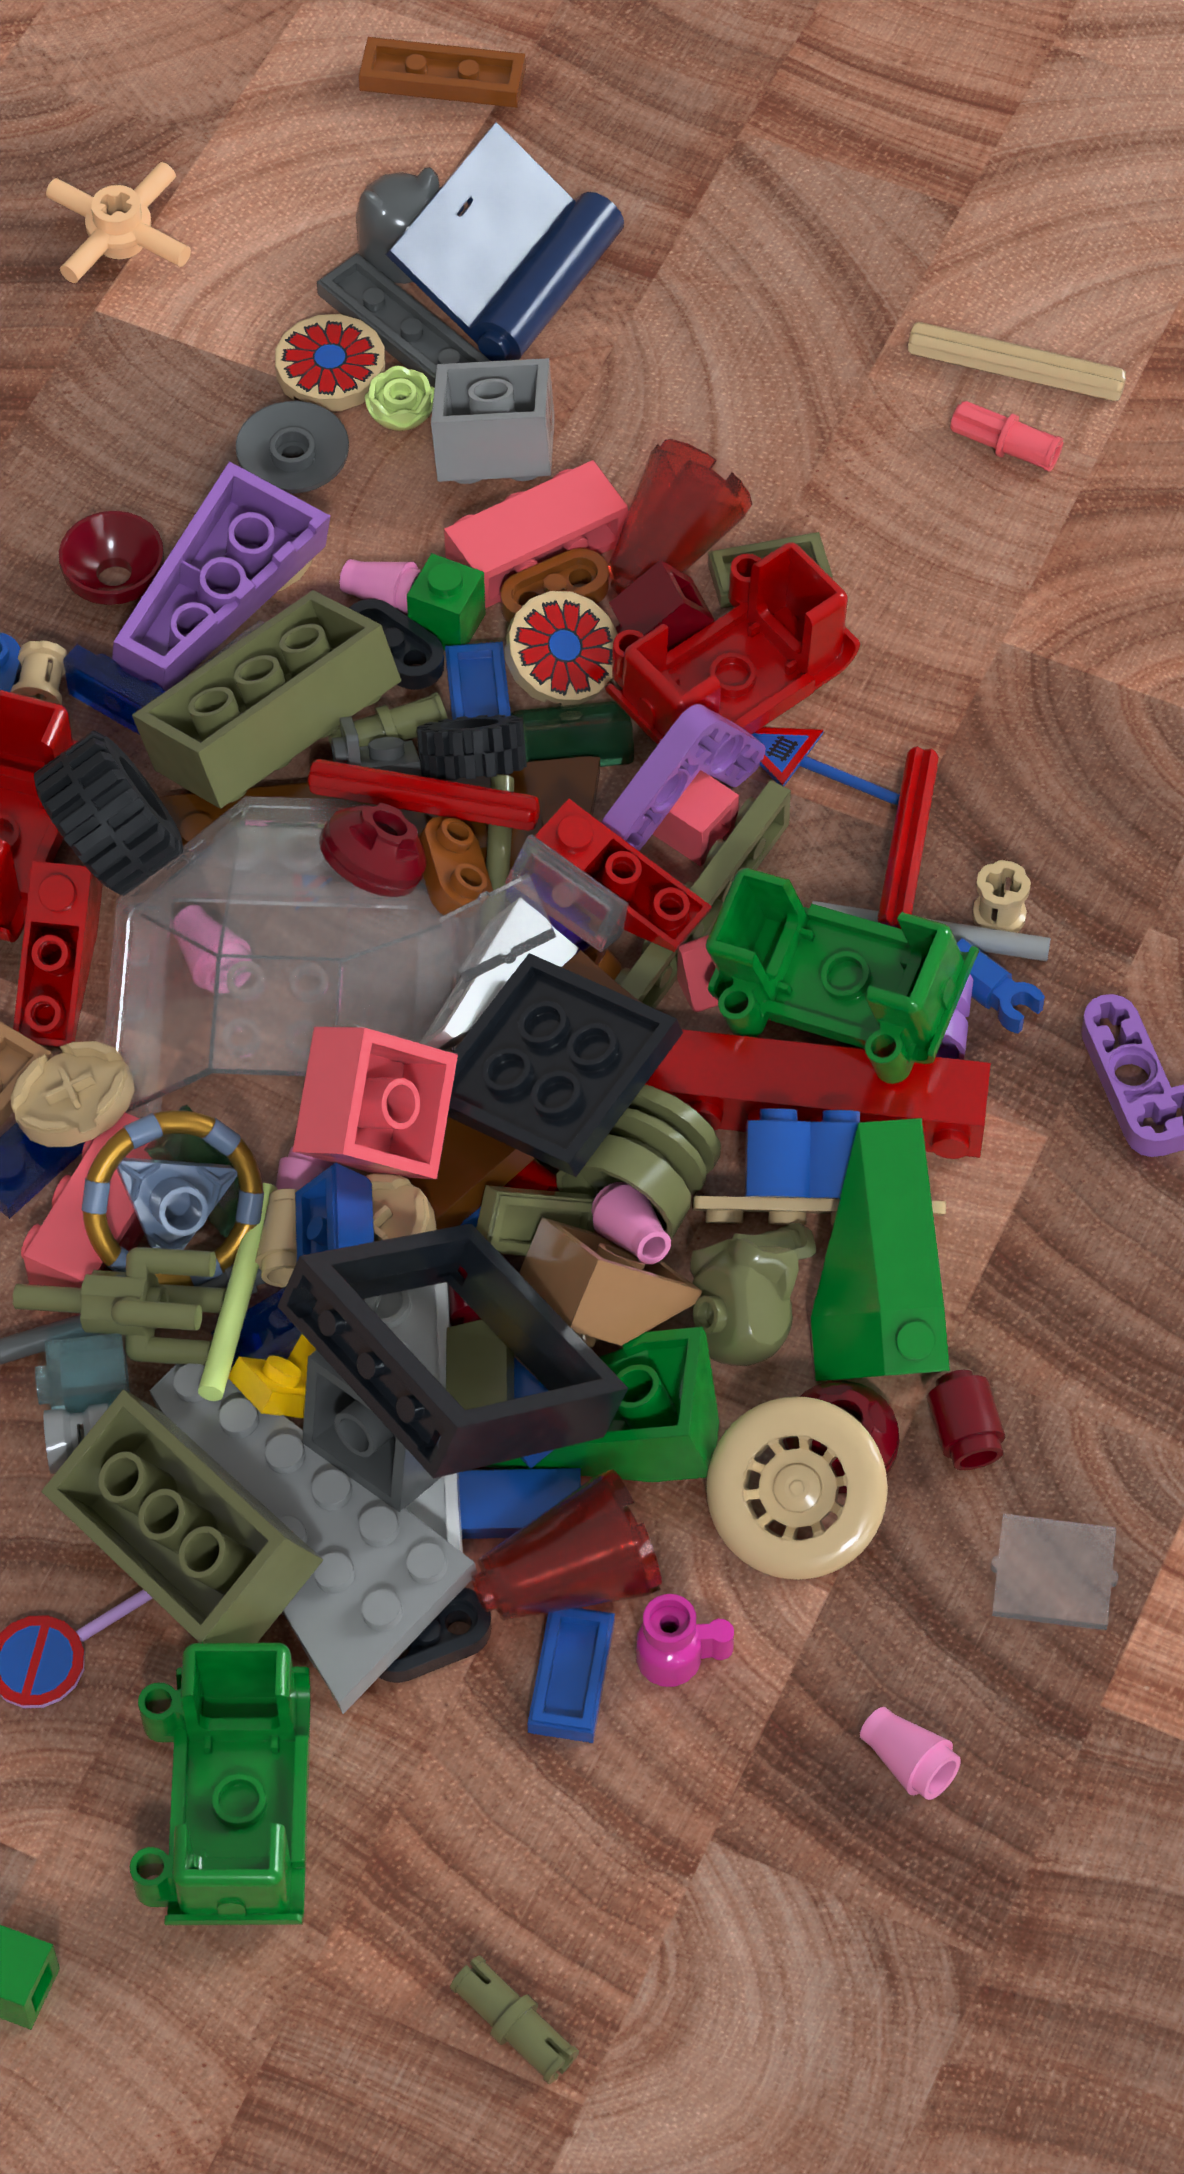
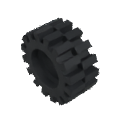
M478 715L473 718H468L467 716L457 717L455 720L443 719L438 720V722L425 723L416 729L422 777L446 778V780H457L459 778L476 779L479 776L494 777L497 774H510L513 771H521L524 767H527L523 718L505 717V715H495L492 717Z

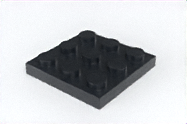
M528 953L453 1052L458 1057L448 1117L577 1177L681 1037L683 1031L677 1018Z

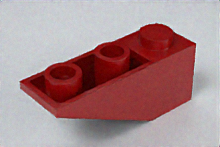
M568 799L531 840L524 867L525 873L532 878H536L541 885L570 907L673 952L678 949L712 909L710 904L571 799ZM550 852L555 854L557 857H559L564 862L569 864L571 867L576 869L582 875L587 877L589 880H591L596 885H598L603 890H605L610 895L619 900L622 903V907L615 901H613L611 898H609L607 895H605L603 892H601L599 889H597L595 886H593L591 883H589L587 880H585L583 877H581L579 874H577L575 871H573L570 867H568L554 855H552Z
M32 861L13 1029L39 1045L60 1047L75 1042L97 938L103 884L86 866Z

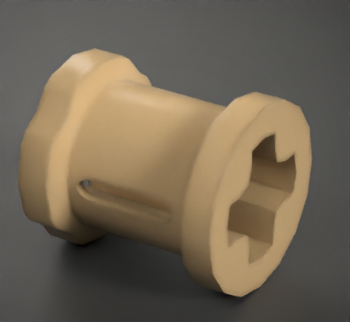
M28 641L19 650L18 660L22 666L19 682L13 685L10 692L62 705V695L59 692L61 677L68 672L71 663L66 649L50 641Z
M999 860L994 864H987L981 869L976 882V890L980 896L974 902L972 913L976 926L1017 933L1022 929L1027 913L1024 902L1029 896L1031 885L1030 879L1027 877L1022 866L1012 861ZM1006 877L1011 879L1010 890H1005ZM993 908L998 909L996 921L992 920Z

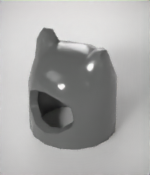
M430 167L424 168L419 175L404 172L385 174L368 184L359 198L356 212L358 253L394 283L406 284L413 282L385 254L439 190L438 174Z

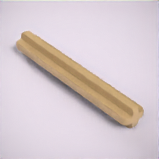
M923 322L915 323L909 336L908 351L912 355L1105 400L1118 401L1125 386L1126 372L1122 368Z

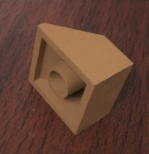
M544 1217L540 1221L519 1272L589 1347H593L597 1339L622 1346L693 1306L702 1293V1290L663 1261L655 1264L642 1263L635 1255L599 1234Z

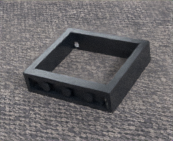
M472 1224L299 1256L277 1306L433 1479L603 1438L628 1390V1387ZM460 1266L468 1273L466 1279L458 1272ZM447 1282L549 1391L465 1410L363 1299Z

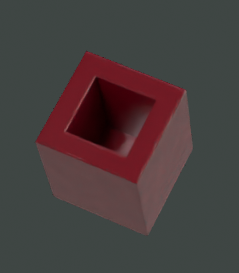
M662 560L658 561L609 602L620 623L616 626L618 634L625 630H636L646 635L661 624L667 625L669 627L667 652L715 621L692 578Z

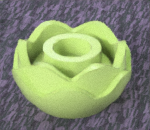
M393 366L372 379L369 392L365 394L366 407L372 418L381 426L396 431L410 430L421 425L432 413L435 388L430 386L427 377L422 372L402 366Z

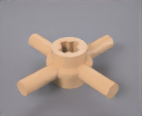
M160 162L134 190L123 185H111L99 190L94 197L58 178L50 182L46 191L47 198L84 216L86 231L89 236L60 267L61 274L69 282L77 283L102 255L112 259H126L138 254L142 248L179 267L186 264L191 254V248L151 227V216L148 206L176 177L174 170L168 164Z

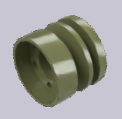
M644 1085L577 1177L561 1170L558 1171L557 1188L559 1192L590 1194L596 1197L603 1188L612 1183H627L650 1200L663 1230L672 1240L691 1208V1196L703 1187L706 1182V1175L718 1162L721 1154V1143L711 1125L696 1110L669 1093L653 1086Z

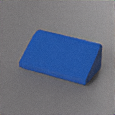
M334 1163L295 1192L297 1261L299 1256L374 1242L372 1183L366 1176L338 1163Z

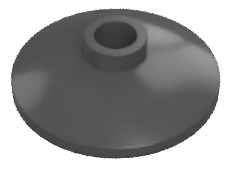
M303 401L279 402L260 409L242 425L236 440V455L239 466L289 494L308 492L329 483L343 469L349 454L347 431L338 417L324 407Z

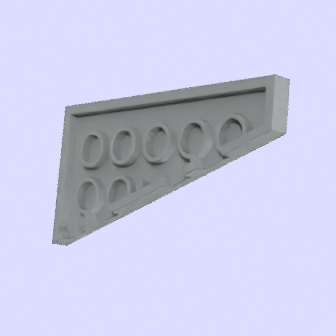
M192 1363L186 1365L176 1364L149 1390L158 1410L164 1413L323 1559L322 1563L282 1611V1615L287 1619L301 1642L303 1650L314 1668L318 1670L342 1714H344L478 1574L475 1563L405 1508L398 1512L302 1443L303 1430L284 1415L261 1414L229 1379L221 1400H206L198 1394L205 1366Z

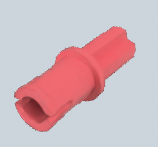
M964 401L957 406L950 425L953 432L996 449V456L1003 457L1006 453L1041 467L1047 472H1051L1063 447L1064 439L1062 437L1051 435L1019 422V415L1011 414L1008 418L968 401Z

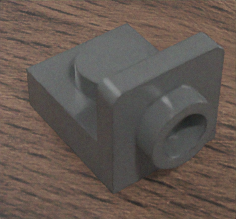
M352 717L339 718L341 737L331 738L334 762L422 776L420 759L412 740L403 741L397 737H382L370 741L368 746L359 747L358 733Z

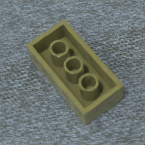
M312 590L135 712L132 717L154 770L221 809L228 803L243 797L248 789L272 772L287 766L293 757L310 745L332 734L337 729V726L340 725L339 718L353 716L364 707L376 703L385 692L400 683L401 678L381 624Z
M124 1389L41 1491L199 1643H257L323 1561L317 1553L164 1413Z

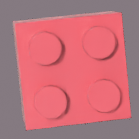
M314 1027L292 1152L370 1173L394 1174L404 1178L437 1179L458 1055L365 1027Z

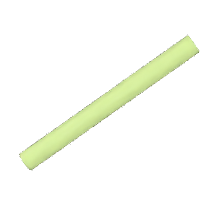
M263 1183L264 1199L261 1221L247 1232L239 1243L199 1384L198 1394L209 1401H219L223 1398L258 1273L259 1265L255 1263L267 1206L269 1205V1194L278 1190L277 1187L269 1183Z

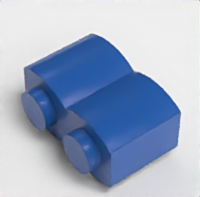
M760 1109V1120H748L746 1122L744 1197L840 1199L857 1123H860V1111L825 1110L822 1114V1122L797 1121V1110Z

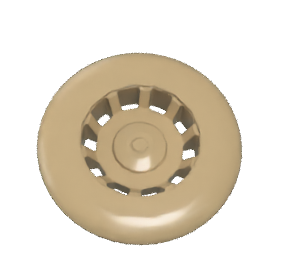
M797 1396L778 1398L759 1404L733 1422L717 1443L712 1454L706 1484L709 1512L718 1534L727 1547L752 1568L767 1575L793 1580L812 1579L833 1573L859 1556L869 1545L882 1522L888 1491L887 1474L883 1458L874 1439L865 1427L851 1414L836 1405L820 1399ZM797 1436L799 1438V1448L787 1450L783 1444V1439ZM813 1439L827 1446L823 1456L811 1450ZM770 1446L775 1456L767 1464H764L758 1460V1457ZM836 1458H838L843 1467L844 1476L837 1477L831 1465ZM752 1470L761 1474L759 1488L754 1490L749 1489ZM841 1486L847 1487L845 1505L837 1502L838 1490ZM754 1499H760L766 1510V1513L759 1518L751 1504V1501ZM832 1511L838 1518L826 1530L822 1520ZM774 1520L786 1525L783 1536L776 1534L768 1528ZM799 1527H812V1538L797 1539Z

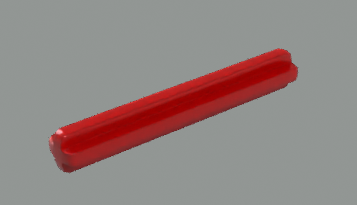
M918 746L913 747L907 752L877 918L878 923L901 929L897 920L899 914L904 912L912 915L938 767L939 756L932 748L923 750Z
M323 759L313 761L308 775L310 792L316 795L375 805L384 803L398 809L526 831L535 829L540 815L539 799L536 796Z

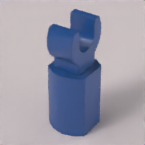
M963 938L957 942L961 952H969L971 946H974ZM979 950L970 972L973 978L971 997L985 1008L990 1009L992 1007L998 1011V1019L1002 1026L1008 1031L1019 1034L1023 1030L1024 1016L1013 1007L1025 1005L1033 1012L1039 1014L1043 1010L1045 996L1033 984L1014 982L1009 971Z

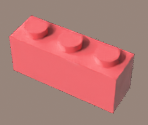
M591 460L574 469L563 470L555 475L553 479L525 492L513 493L503 502L475 515L471 514L460 518L453 525L444 529L445 557L484 572L485 608L501 602V589L504 582L510 576L571 549L584 548L593 550L601 555L628 542V506L594 460Z
M124 1113L113 1127L96 1138L85 1142L82 1160L72 1176L65 1175L57 1185L52 1199V1209L42 1225L35 1224L24 1240L21 1257L24 1259L29 1284L81 1288L86 1274L91 1275L94 1270L112 1271L106 1267L93 1249L85 1230L83 1211L81 1210L85 1178H87L94 1159L107 1141L121 1130L123 1126L140 1118ZM163 1135L141 1147L133 1149L125 1157L184 1162L180 1135ZM116 1169L110 1180L106 1217L115 1240L120 1246L130 1251L138 1246L144 1236V1231Z

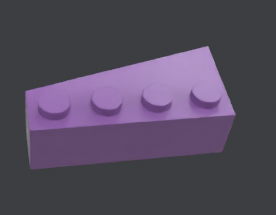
M229 461L113 642L112 672L158 697L182 681L325 548L330 515Z

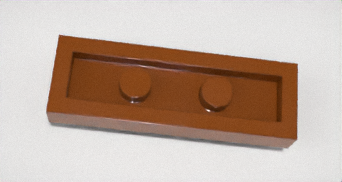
M368 37L359 72V90L518 108L526 70V58L524 53Z

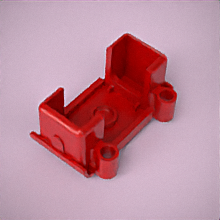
M793 542L785 543L762 559L754 554H741L735 557L730 567L728 592L729 602L734 609L668 652L669 627L665 624H661L646 635L636 630H625L616 635L613 641L612 677L622 690H618L613 684H609L606 686V692L657 745L679 716L695 704L707 707L739 725L748 733L753 734L813 694L816 689L844 671L853 661L860 648V642L845 627L848 596L799 545Z
M0 690V940L13 943L19 938L25 926L32 861L53 863L63 841V836L50 819L38 797L34 773L78 741L72 739L69 715L64 706Z

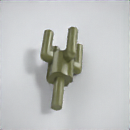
M135 1247L126 1256V1272L94 1270L91 1275H85L81 1288L16 1284L13 1291V1306L15 1309L81 1313L80 1321L85 1332L125 1335V1351L127 1356L133 1361L180 1365L191 1363L205 1366L212 1341L154 1337V1331L156 1328L198 1331L202 1322V1312L220 1313L227 1288L159 1284L158 1278L155 1275L213 1277L216 1270L215 1252Z

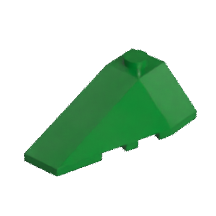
M922 1118L857 1123L840 1193V1201L810 1315L815 1381L950 1371L945 1307Z
M703 1327L645 1332L622 1345V1349L599 1357L628 1387L605 1436L554 1449L531 1468H581V1476L642 1482L707 1478L711 1457L717 1446L720 1422L707 1336ZM520 1458L484 1466L510 1470L530 1469Z

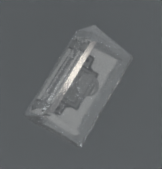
M532 834L527 837L505 884L598 951L602 952L617 941L624 930L628 903Z

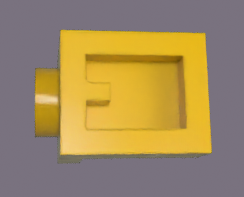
M301 1334L288 1359L273 1355L269 1356L267 1360L239 1356L228 1379L261 1414L304 1418L308 1356L315 1352L316 1349Z

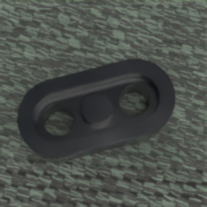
M362 600L349 607L355 612L382 625L401 678V682L397 684L398 686L410 690H419L435 684L440 679L444 671V650L441 641L434 634L392 605L381 600ZM412 664H420L421 666H414V667H413V666H409V665H412Z
M464 1587L407 1647L409 1653L401 1659H396L379 1678L393 1683L406 1682L478 1653L484 1648L491 1636V1611L487 1601L478 1592ZM459 1621L465 1622L470 1626L466 1633L460 1635L453 1634L447 1630L452 1623Z

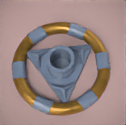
M172 1110L151 1113L123 1126L99 1151L89 1169L87 1178H85L81 1210L83 1211V1220L89 1241L107 1268L112 1271L126 1272V1256L129 1251L120 1246L115 1240L106 1217L110 1180L116 1169L150 1248L184 1250L195 1233L205 1224L207 1217L236 1177H238L240 1189L236 1222L227 1238L213 1251L216 1255L214 1276L199 1277L155 1274L159 1284L199 1286L223 1275L225 1269L234 1264L238 1246L243 1236L261 1221L264 1199L263 1183L252 1151L241 1136L216 1118L197 1112ZM189 1134L200 1137L220 1153L227 1156L233 1167L223 1164L126 1158L125 1156L133 1149L141 1147L163 1135Z

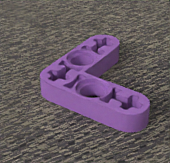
M695 704L684 711L674 722L601 823L640 851L700 770L731 787H737L758 769L760 761L764 758L766 748L764 744L739 725L701 704Z
M1114 994L1101 995L1092 999L1085 1009L1081 1029L1082 1038L1126 1141L1133 1150L1149 1157L1164 1156L1184 1150V1084L1171 1088L1139 1013L1132 1002ZM1108 1018L1112 1025H1121L1118 1037L1119 1047L1113 1049L1115 1043L1113 1034L1107 1025L1099 1026L1100 1019ZM1133 1064L1144 1069L1149 1079L1141 1085L1130 1086L1119 1081L1115 1071L1123 1065ZM1177 1108L1182 1109V1116L1176 1117ZM1152 1118L1156 1125L1165 1124L1163 1132L1155 1133L1151 1126H1143L1144 1119Z

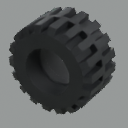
M95 730L91 731L34 773L38 797L50 819L83 864L110 890L125 896L184 853L180 832L158 795L128 756L110 738Z

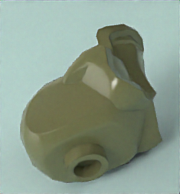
M790 1223L778 1230L768 1231L759 1235L735 1233L732 1239L693 1251L690 1261V1272L694 1278L692 1284L702 1290L700 1298L693 1305V1321L696 1327H703L707 1336L709 1356L713 1361L731 1366H750L769 1359L784 1344L792 1326L793 1316L790 1296L799 1271L798 1260L810 1258L816 1254L814 1236L809 1228L800 1223Z

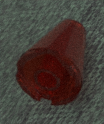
M667 439L664 440L661 446L657 444L650 452L607 567L609 569V576L612 579L610 583L612 589L619 595L660 560L685 573L746 516V513L752 506V500L749 491L742 481L732 472L727 480L722 478L712 470L717 460L688 443Z
M614 1469L599 1473L478 1559L480 1573L471 1576V1581L485 1613L496 1609L502 1620H509L645 1597L661 1590L659 1585L662 1584V1577L644 1523L638 1524L628 1507L634 1501Z

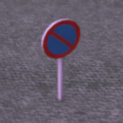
M142 1589L77 1631H74L65 1621L49 1615L28 1616L11 1623L0 1633V1696L6 1702L22 1708H44L61 1701L76 1688L84 1672L85 1651L82 1642L153 1598Z

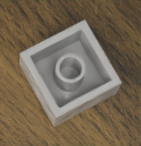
M549 358L437 364L431 428L438 482L455 481L460 484H472L482 479L502 478L529 481L540 476H551L555 414Z

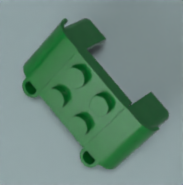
M743 868L735 874L706 942V949L716 966L708 985V991L719 1000V1010L734 1035L757 1037L762 1033L768 1019L777 1023L864 1048L877 1076L886 1083L895 1084L909 1076L914 1062L921 1064L934 1062L979 953V948L971 946L969 952H961L951 929L946 924L901 912L897 918L901 927L899 929L812 903L810 908L803 907L789 879L750 868Z
M282 1643L190 1644L183 1652L182 1667L176 1669L177 1690L166 1683H153L146 1686L138 1698V1706L145 1734L156 1742H174L169 1855L159 1848L147 1847L139 1850L132 1857L130 1874L136 1897L142 1904L148 1907H168L167 1915H165L164 1919L165 1926L303 1925L310 1752V1669L308 1667H293L290 1650ZM153 1875H159L155 1879H146Z

